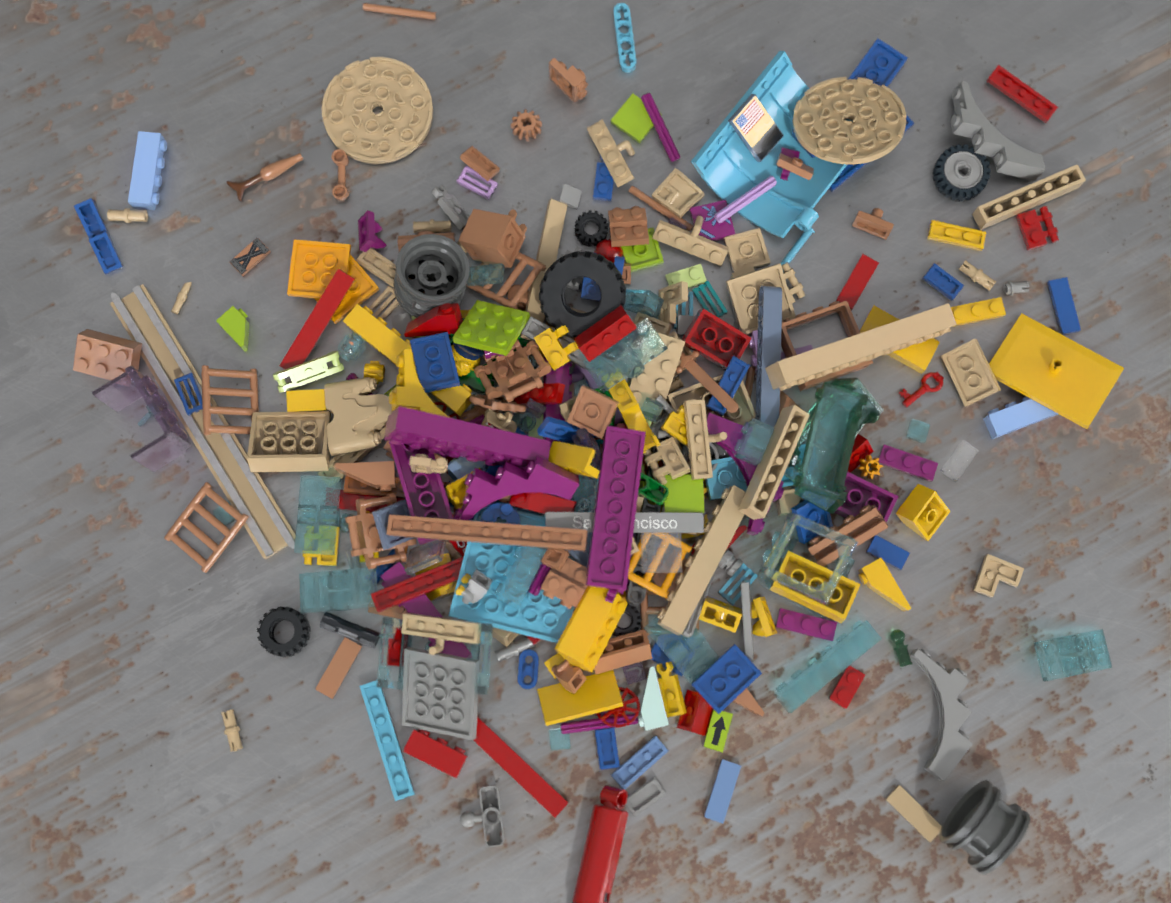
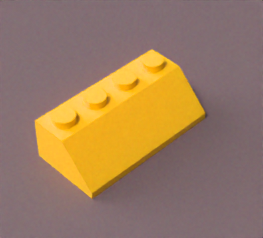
M587 586L554 648L574 667L577 666L589 672H593L628 604L619 594H616L613 603L605 601L609 591L608 588Z

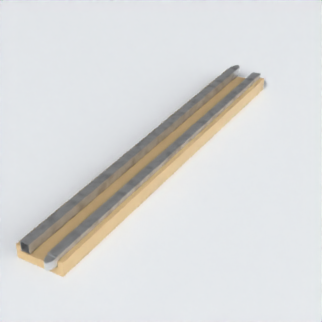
M143 284L132 288L134 292L122 299L112 292L111 299L113 302L110 305L132 341L142 343V358L230 504L241 514L244 513L249 516L244 527L262 557L266 560L287 546L295 549V541L299 540L298 536L259 472H250L247 452L236 434L211 433V435H204L203 410H199L197 413L194 412L190 416L187 415L174 379L193 373L202 395V378L147 288ZM189 378L187 379L196 404L199 406V401ZM182 381L180 382V384L187 399L188 405L191 409L193 408V406L190 401L187 390L185 388L184 382ZM210 395V406H218L213 396ZM211 414V425L230 426L223 414Z

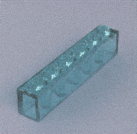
M860 620L850 627L852 629L847 635L845 632L836 638L837 643L834 646L828 645L821 651L823 655L818 659L813 657L806 663L807 668L803 671L797 670L791 675V681L787 684L784 681L775 688L777 692L774 696L788 713L795 711L882 639L867 620L862 623Z

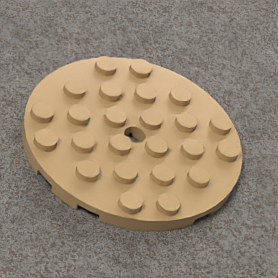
M370 57L368 60L360 62L358 60L349 64L338 76H334L323 97L322 117L330 139L338 149L344 150L347 156L365 163L384 164L404 158L423 142L431 127L433 104L425 81L413 68L395 59ZM375 107H381L383 109V111L379 114L375 115V113H373V109Z
M838 77L816 84L805 92L801 100H798L793 115V129L800 144L814 156L837 164H864L885 156L899 144L906 128V111L900 98L885 85L879 86L874 84L873 80L858 77L857 80Z

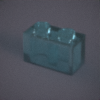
M755 418L745 422L741 430L744 433L742 439H738L734 450H736L734 457L751 465H758L765 453L774 427Z

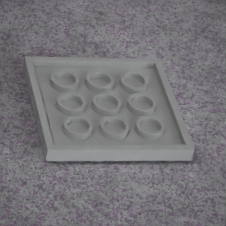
M411 647L404 649L402 725L474 740L477 731L480 661L442 653L431 655L427 650Z

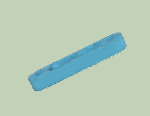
M619 3L614 7L613 13L619 65L622 71L629 73L636 67L629 6L625 3ZM619 10H623L624 20H621ZM627 26L629 30L626 33H621L619 27ZM627 42L631 45V48L624 50L621 48V44ZM627 55H629L630 66H627L625 63Z

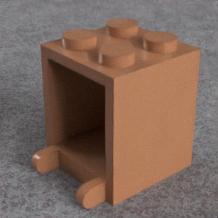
M473 209L458 241L473 260L511 268L526 237L527 227L525 224L518 226L515 221L517 212L514 209L510 210L508 215Z

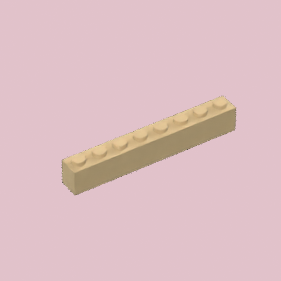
M735 485L724 489L720 497L723 500L720 505L717 504L712 512L714 517L704 527L705 534L694 545L696 551L685 562L684 566L687 568L676 579L675 583L678 585L674 591H670L666 599L668 601L666 607H662L657 615L659 619L657 624L676 635H682L745 515L738 511L746 493L744 490Z

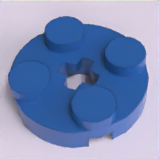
M495 503L487 507L482 513L481 522L495 523L497 518L506 520L505 524L520 525L519 514L510 504Z

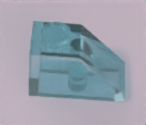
M626 290V301L623 309L636 314L640 312L650 317H658L664 299L650 290Z

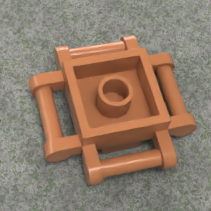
M517 339L507 356L499 357V355H494L491 358L485 359V354L483 355L487 365L477 366L474 369V373L480 378L486 389L488 399L493 400L503 395L509 403L519 395L536 387L538 389L543 387L540 377L548 374L551 371V367L542 357L536 341H530L526 347L522 348ZM531 354L534 356L539 365L537 369L533 368L527 356ZM492 374L498 385L497 388L492 386L487 375Z
M394 493L387 494L385 497L367 500L363 498L357 499V515L345 517L352 545L351 557L364 555L368 569H374L376 566L394 562H406L407 558L403 547L417 544L416 539L413 538L390 548L395 549L396 554L379 558L373 557L374 552L384 550L373 514H366L365 509L367 507L384 504L388 506L396 503L397 498Z

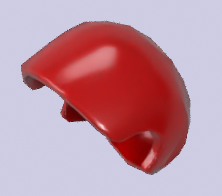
M605 239L598 243L594 253L603 255L614 263L615 256L622 257L623 250L621 246L612 247L611 239Z

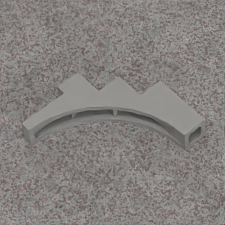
M961 81L952 92L954 111L956 113L950 121L953 134L972 138L975 153L994 157L997 172L1035 181L1045 171L1043 156L1015 144L1001 134L978 108L971 94L968 82Z
M915 649L909 656L922 668L930 680L936 694L940 719L938 739L933 753L924 768L939 781H945L973 745L969 741L970 737L961 730L958 732V729L971 714V711L967 709L969 706L964 701L956 700L970 680L966 678L967 674L961 669L952 668L946 672L947 668L937 661L935 663L930 659L931 655L927 651Z

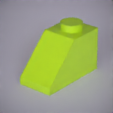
M232 306L216 322L246 352L248 350L250 325L246 320L248 316L241 308L237 310Z

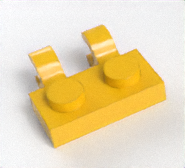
M566 325L561 326L555 331L550 327L534 337L553 371L570 362L571 359L568 355L579 349L575 342H572L565 348L560 343L559 338L569 332Z
M680 405L676 413L674 411L670 412L661 429L688 447L684 405Z

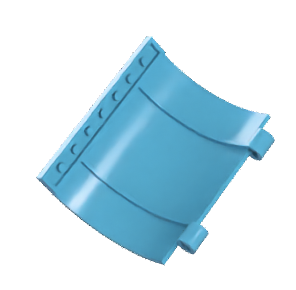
M780 50L691 160V163L708 186L722 200H726L728 205L769 176H773L777 181L776 185L737 213L763 230L784 238L794 224L800 230L808 232L819 217L813 208L847 164L832 163L818 157L812 158L792 136L795 106L798 100H801L805 92L810 88L792 68L793 64L786 52ZM751 94H756L784 135L762 162L756 161L728 122ZM782 147L800 151L799 159L803 161V164L814 168L811 180H807L790 172L788 180L780 179L783 168L777 167V158L781 153Z

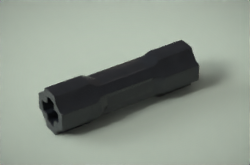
M327 611L324 613L319 626L354 639L374 649L381 635L380 632L362 627Z

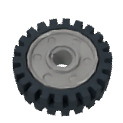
M961 144L949 147L948 150L946 149L940 155L934 165L933 181H936V188L939 187L941 194L944 192L946 198L950 196L952 197L951 200L954 201L956 199H959V201L966 199L968 201L972 197L975 198L982 192L990 179L991 168H988L990 163L985 161L987 157L975 153L974 146L968 148L967 144H964L962 147ZM958 170L963 171L965 175H961Z

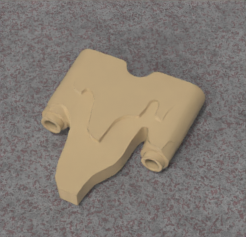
M366 377L325 384L326 409L331 410L334 414L333 420L327 425L328 448L332 456L369 449L381 443L380 433L376 431L387 425V418L393 411L392 404H389V396L384 394L367 395L377 389L375 378Z

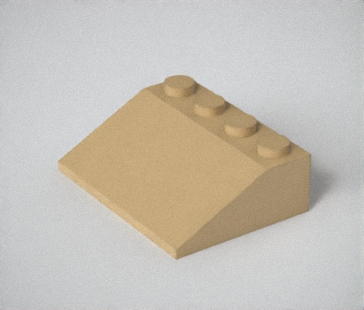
M722 375L712 379L718 384ZM743 380L733 397V400L739 405L738 410L735 413L726 410L724 416L706 407L712 394L701 383L671 393L666 398V401L676 412L680 405H684V401L705 399L706 415L712 413L745 427L755 424L756 413Z
M330 411L253 412L247 454L250 472L329 471L330 451L328 448L327 425L330 423Z

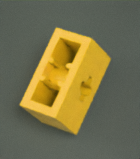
M707 596L699 620L736 633L742 616V609Z

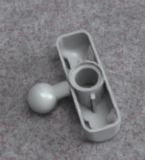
M495 785L484 786L479 791L482 813L474 814L471 811H466L461 815L460 821L465 827H472L475 822H483L486 846H502L504 843L499 790ZM495 790H497L498 798H495ZM481 792H485V800H482ZM493 810L497 813L498 818L496 821H489L487 819L488 811ZM499 831H502V839H500ZM486 833L490 834V841H487Z

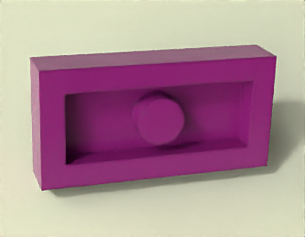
M369 210L358 220L359 250L367 252L370 248H384L387 246L380 237L375 235V233L381 232L383 229L374 220V212Z

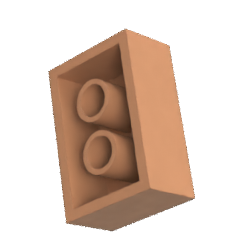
M86 329L77 335L73 370L129 385L138 377L142 343Z

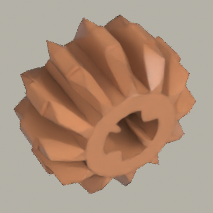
M525 109L523 114L518 111L517 117H512L511 129L514 130V136L519 135V140L526 137L528 142L529 137L536 139V134L541 133L542 122L539 121L540 116H534L533 110L527 113V109Z

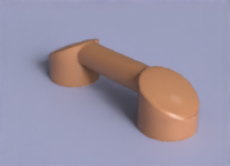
M337 149L332 153V160L338 166V185L333 188L332 193L337 200H345L349 196L345 176V167L349 159L344 150Z

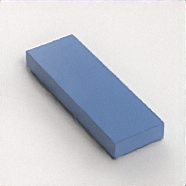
M654 736L615 770L611 776L625 790L663 757L668 750Z
M721 760L704 814L705 818L724 823L741 765Z

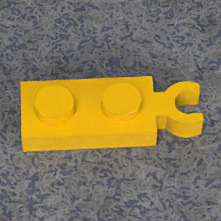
M672 662L666 663V670L663 669L662 663L657 664L656 669L662 677L658 678V683L667 718L686 714L678 675H672Z

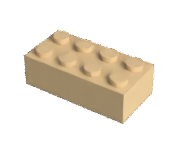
M646 329L628 384L640 409L661 415L663 408L655 399L661 395L666 400L685 341Z

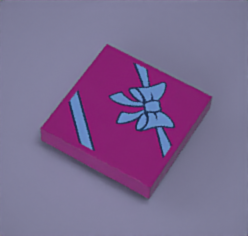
M726 200L690 208L693 225L697 216L703 217L699 236L717 241L724 239V237L735 235L731 216L722 223H718L714 218L717 212L727 206Z

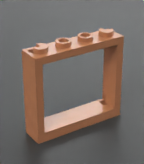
M839 301L830 303L827 308L820 306L813 309L810 314L803 312L796 315L795 319L790 320L786 318L783 320L781 326V347L785 357L789 358L797 355L787 330L838 313L848 337L860 334L848 302L839 303ZM864 361L858 365L844 368L841 371L827 374L821 378L812 379L798 385L800 392L867 368L873 361Z

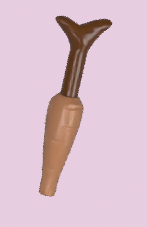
M298 153L292 157L264 166L259 174L244 182L227 181V185L237 191V198L239 201H242L246 188L262 180L270 181L278 177L297 162L303 160V157Z

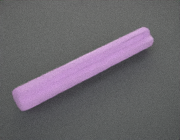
M769 176L717 212L714 218L718 223H722L774 187L777 183L776 179L773 176Z

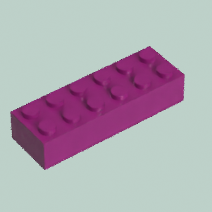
M390 443L410 515L415 517L453 519L440 473L428 474L412 472L411 456L416 457V454H423L436 461L434 453L429 452V449L425 448L413 449L408 444L396 445ZM417 538L420 545L438 540Z

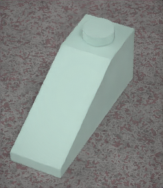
M654 666L649 668L640 708L641 715L638 716L640 728L644 727L645 731L669 725Z

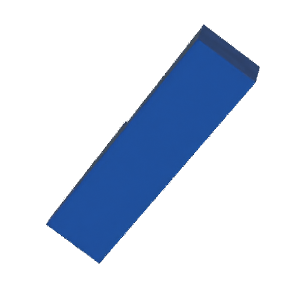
M90 198L74 205L104 274L123 267L95 201Z

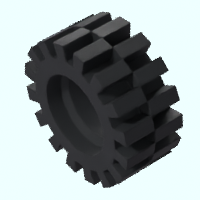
M588 210V213L584 211L582 216H578V219L575 221V236H577L579 242L582 241L583 245L588 244V247L594 244L595 247L602 240L606 239L608 223L606 217L603 218L602 213L599 215L596 210L594 213H592V210ZM589 222H593L598 225L599 230L596 234L590 235L585 232L584 226Z
M627 604L624 613L630 616L631 624L626 628H621L617 625L612 633L613 636L618 637L638 631L641 624V615L636 607Z

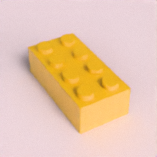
M788 551L769 590L842 623L849 613L861 584Z

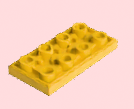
M614 670L585 676V682L575 694L566 690L560 683L538 688V696L546 726L622 707L623 702Z

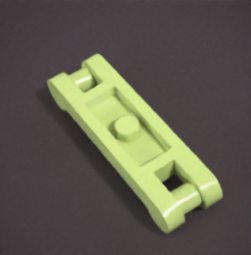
M332 351L327 355L273 373L274 380H277L279 385L277 386L279 392H285L342 371L344 366L339 361L340 355L338 351ZM332 361L333 366L328 368L326 362ZM290 376L291 382L286 383L284 378Z

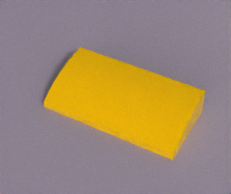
M873 305L859 331L863 333L900 319ZM931 338L902 350L893 351L887 355L922 374L930 363L940 341Z

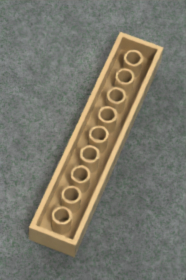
M948 303L786 358L765 369L773 390L780 388V391H783L797 384L800 385L812 379H818L827 374L841 371L844 368L858 365L864 361L867 362L879 356L890 354L893 351L902 350L913 344L916 345L928 339L939 337L951 332L950 328L957 324Z

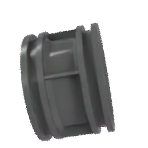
M424 234L408 241L401 248L397 256L393 285L394 295L403 310L417 318L438 305L445 303H458L460 307L464 299L470 271L466 253L460 245L442 235Z
M983 780L976 784L959 800L947 816L939 833V840L947 844L951 850L961 848L969 854L968 864L976 868L982 875L995 870L1012 854L1024 837L1030 824V814L1022 810L1017 804L1008 806L1000 799L1001 791L997 787H993L992 783L988 780Z

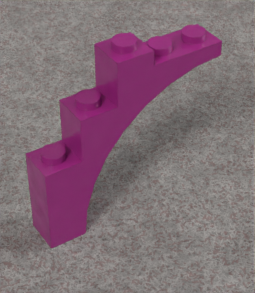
M708 413L706 415L708 435L721 432L727 434L725 440L715 443L723 448L735 461L748 488L763 454L747 448L753 440L751 435L753 429ZM783 481L780 482L772 503L781 499L784 488H782ZM750 518L746 533L752 536L757 535L759 532L761 533L765 525L763 518L755 520Z
M538 456L535 457L534 461L528 463L526 471L508 462H505L503 468H498L495 476L475 468L473 473H469L465 479L466 494L462 502L464 504L461 509L458 508L456 510L454 519L469 521L478 511L493 501L519 493L541 492L570 500L579 486V476Z

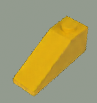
M882 557L858 570L860 573L858 577L863 585L866 584L869 589L903 612L911 609Z

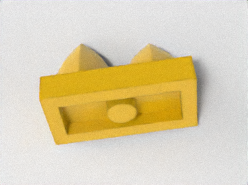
M765 596L753 599L751 602L752 618L760 619L753 625V634L761 637L777 634Z

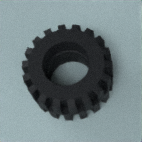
M280 606L277 609H270V612L263 615L264 619L258 623L260 628H257L259 633L257 637L258 641L262 643L260 644L262 648H265L268 653L280 657H291L295 653H300L301 649L306 647L307 639H310L309 632L311 630L308 627V620L305 619L302 613L290 607ZM288 620L294 626V635L289 642L285 644L278 643L274 637V629L279 622Z

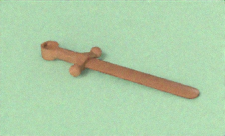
M695 350L692 352V355L688 356L682 352L680 356L681 364L677 366L676 373L680 374L686 368L729 412L735 413L739 405L694 361L695 358L699 357V351Z

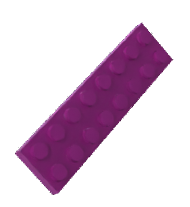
M611 426L606 428L585 584L587 586L626 591L646 434L644 431Z

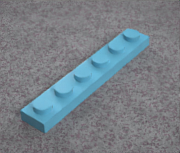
M376 680L359 686L395 801L415 795L380 681Z

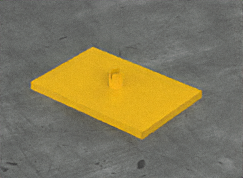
M1022 313L989 363L996 380L1085 429H1088L1124 370V367Z

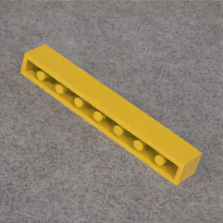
M357 304L343 322L396 365V358L404 349L412 350L410 340L406 339L404 341L401 339V334L394 328L390 330L386 327L387 323L381 317L376 319L372 316L374 312L367 306L362 308ZM413 357V364H414V368H415V371H416V374H417V370H416V366H415V362H414V357ZM465 384L430 392L459 416L472 403L469 401V398L473 391Z

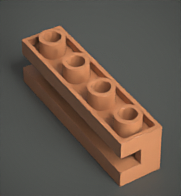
M875 504L872 506L866 505L859 510L860 513L858 515L848 516L840 526L834 525L826 530L827 534L822 537L818 535L809 541L808 550L814 555L818 565L826 566L888 528L887 522Z

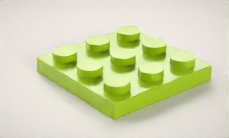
M477 300L454 334L453 342L507 356L530 319V313Z

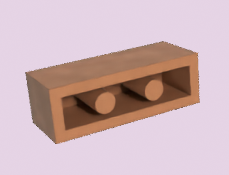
M645 629L609 639L594 668L595 674L652 659L650 643Z

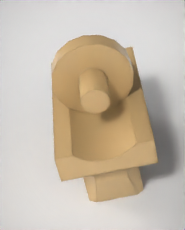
M488 409L485 412V419L481 423L483 426L513 433L517 429V425L512 420L513 414L509 411L503 415Z

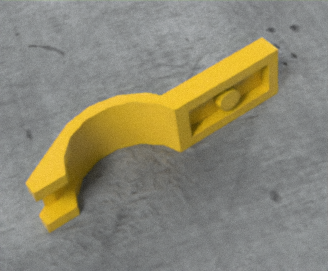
M621 371L603 379L612 398L619 402L617 408L627 428L646 432L643 454L646 453L647 449L655 445L657 447L660 446V442L649 427Z

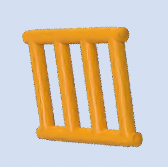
M643 533L637 545L639 551L633 553L630 559L628 579L667 599L669 596L668 589L686 553H689L692 547L667 533ZM651 535L662 539L642 578L633 573ZM671 544L679 548V551L661 587L650 581L668 545Z

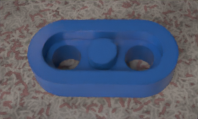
M530 649L524 650L519 656L518 683L524 689H532L538 680L539 657L535 651ZM527 656L533 658L531 663H526L525 658ZM525 676L532 678L530 683L524 682Z

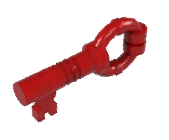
M930 372L922 377L921 387L914 393L909 394L905 389H902L903 392L900 391L899 395L904 397L903 406L909 407L924 393L939 391L943 386L944 377L938 372ZM929 377H933L939 384L934 388H930L926 380Z

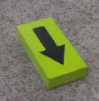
M713 709L703 747L723 753L733 716L732 713L722 711L718 714Z

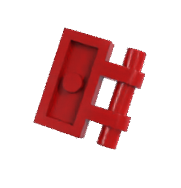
M1047 206L1040 208L1042 214L1040 216H1037L1035 209L1017 214L1016 216L1027 250L1045 246L1047 244L1046 238L1050 237L1052 243L1059 241L1057 227L1053 225V216L1048 211ZM1041 222L1045 223L1047 228L1046 231L1042 230L1040 224Z

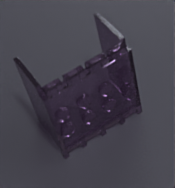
M129 366L125 369L126 372L93 391L92 394L116 412L143 397L146 405H148L156 421L164 431V435L130 456L133 460L155 472L187 452L186 449L191 447V443L187 438L188 435L185 430L178 424L177 417L168 408L166 399L160 395L159 388L153 379L151 380L148 375L144 376L133 366Z

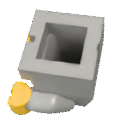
M476 569L472 576L467 573L461 579L462 583H469L467 588L460 585L455 593L462 595L463 603L468 604L471 602L474 604L486 594L493 580Z

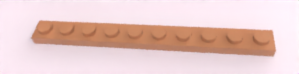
M389 515L387 526L388 536L586 551L588 533L587 530L402 515Z

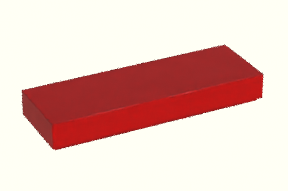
M862 254L836 302L847 301L852 311L879 262Z

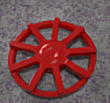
M618 687L619 691L624 692L621 696L622 707L610 709L603 717L600 712L597 713L598 718L604 724L616 728L624 727L631 724L639 715V698L627 687ZM627 694H630L633 697L632 699L624 701ZM636 702L637 709L627 707V705ZM626 711L635 713L631 720L625 714ZM611 714L614 715L613 724L605 721ZM618 716H623L626 723L617 724Z

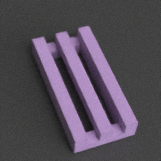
M465 166L457 179L458 184L487 200L491 198L495 188L498 186L497 182L491 179L487 181L468 166ZM466 173H469L475 176L476 178L486 182L487 184L491 185V188L469 177L468 175H466ZM462 179H465V180H467V181L473 183L474 185H476V186L482 188L483 190L487 191L488 193H486V192L480 190L479 188H477V187H475V186L469 184L468 182H466V181H464V180H462Z

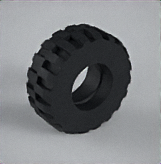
M591 251L572 252L560 257L545 272L540 283V308L542 313L545 314L547 322L552 324L555 330L566 325L569 330L566 336L570 338L577 337L620 305L624 308L626 301L625 283L614 263L603 255L595 254ZM578 277H587L596 282L600 289L601 298L595 309L590 312L579 313L568 306L565 300V289L571 280Z

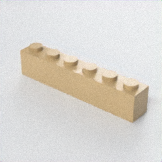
M1077 164L978 206L972 215L979 229L982 230L1076 190L1086 179Z
M795 405L782 409L738 511L753 520L765 518L810 414Z

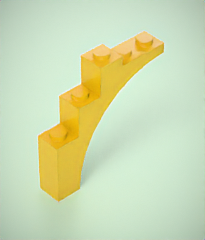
M404 349L396 358V366L399 367V374L396 378L397 387L389 394V404H392V411L401 406L449 417L425 393L414 368L412 350Z

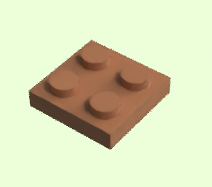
M583 385L567 422L602 439L619 402Z

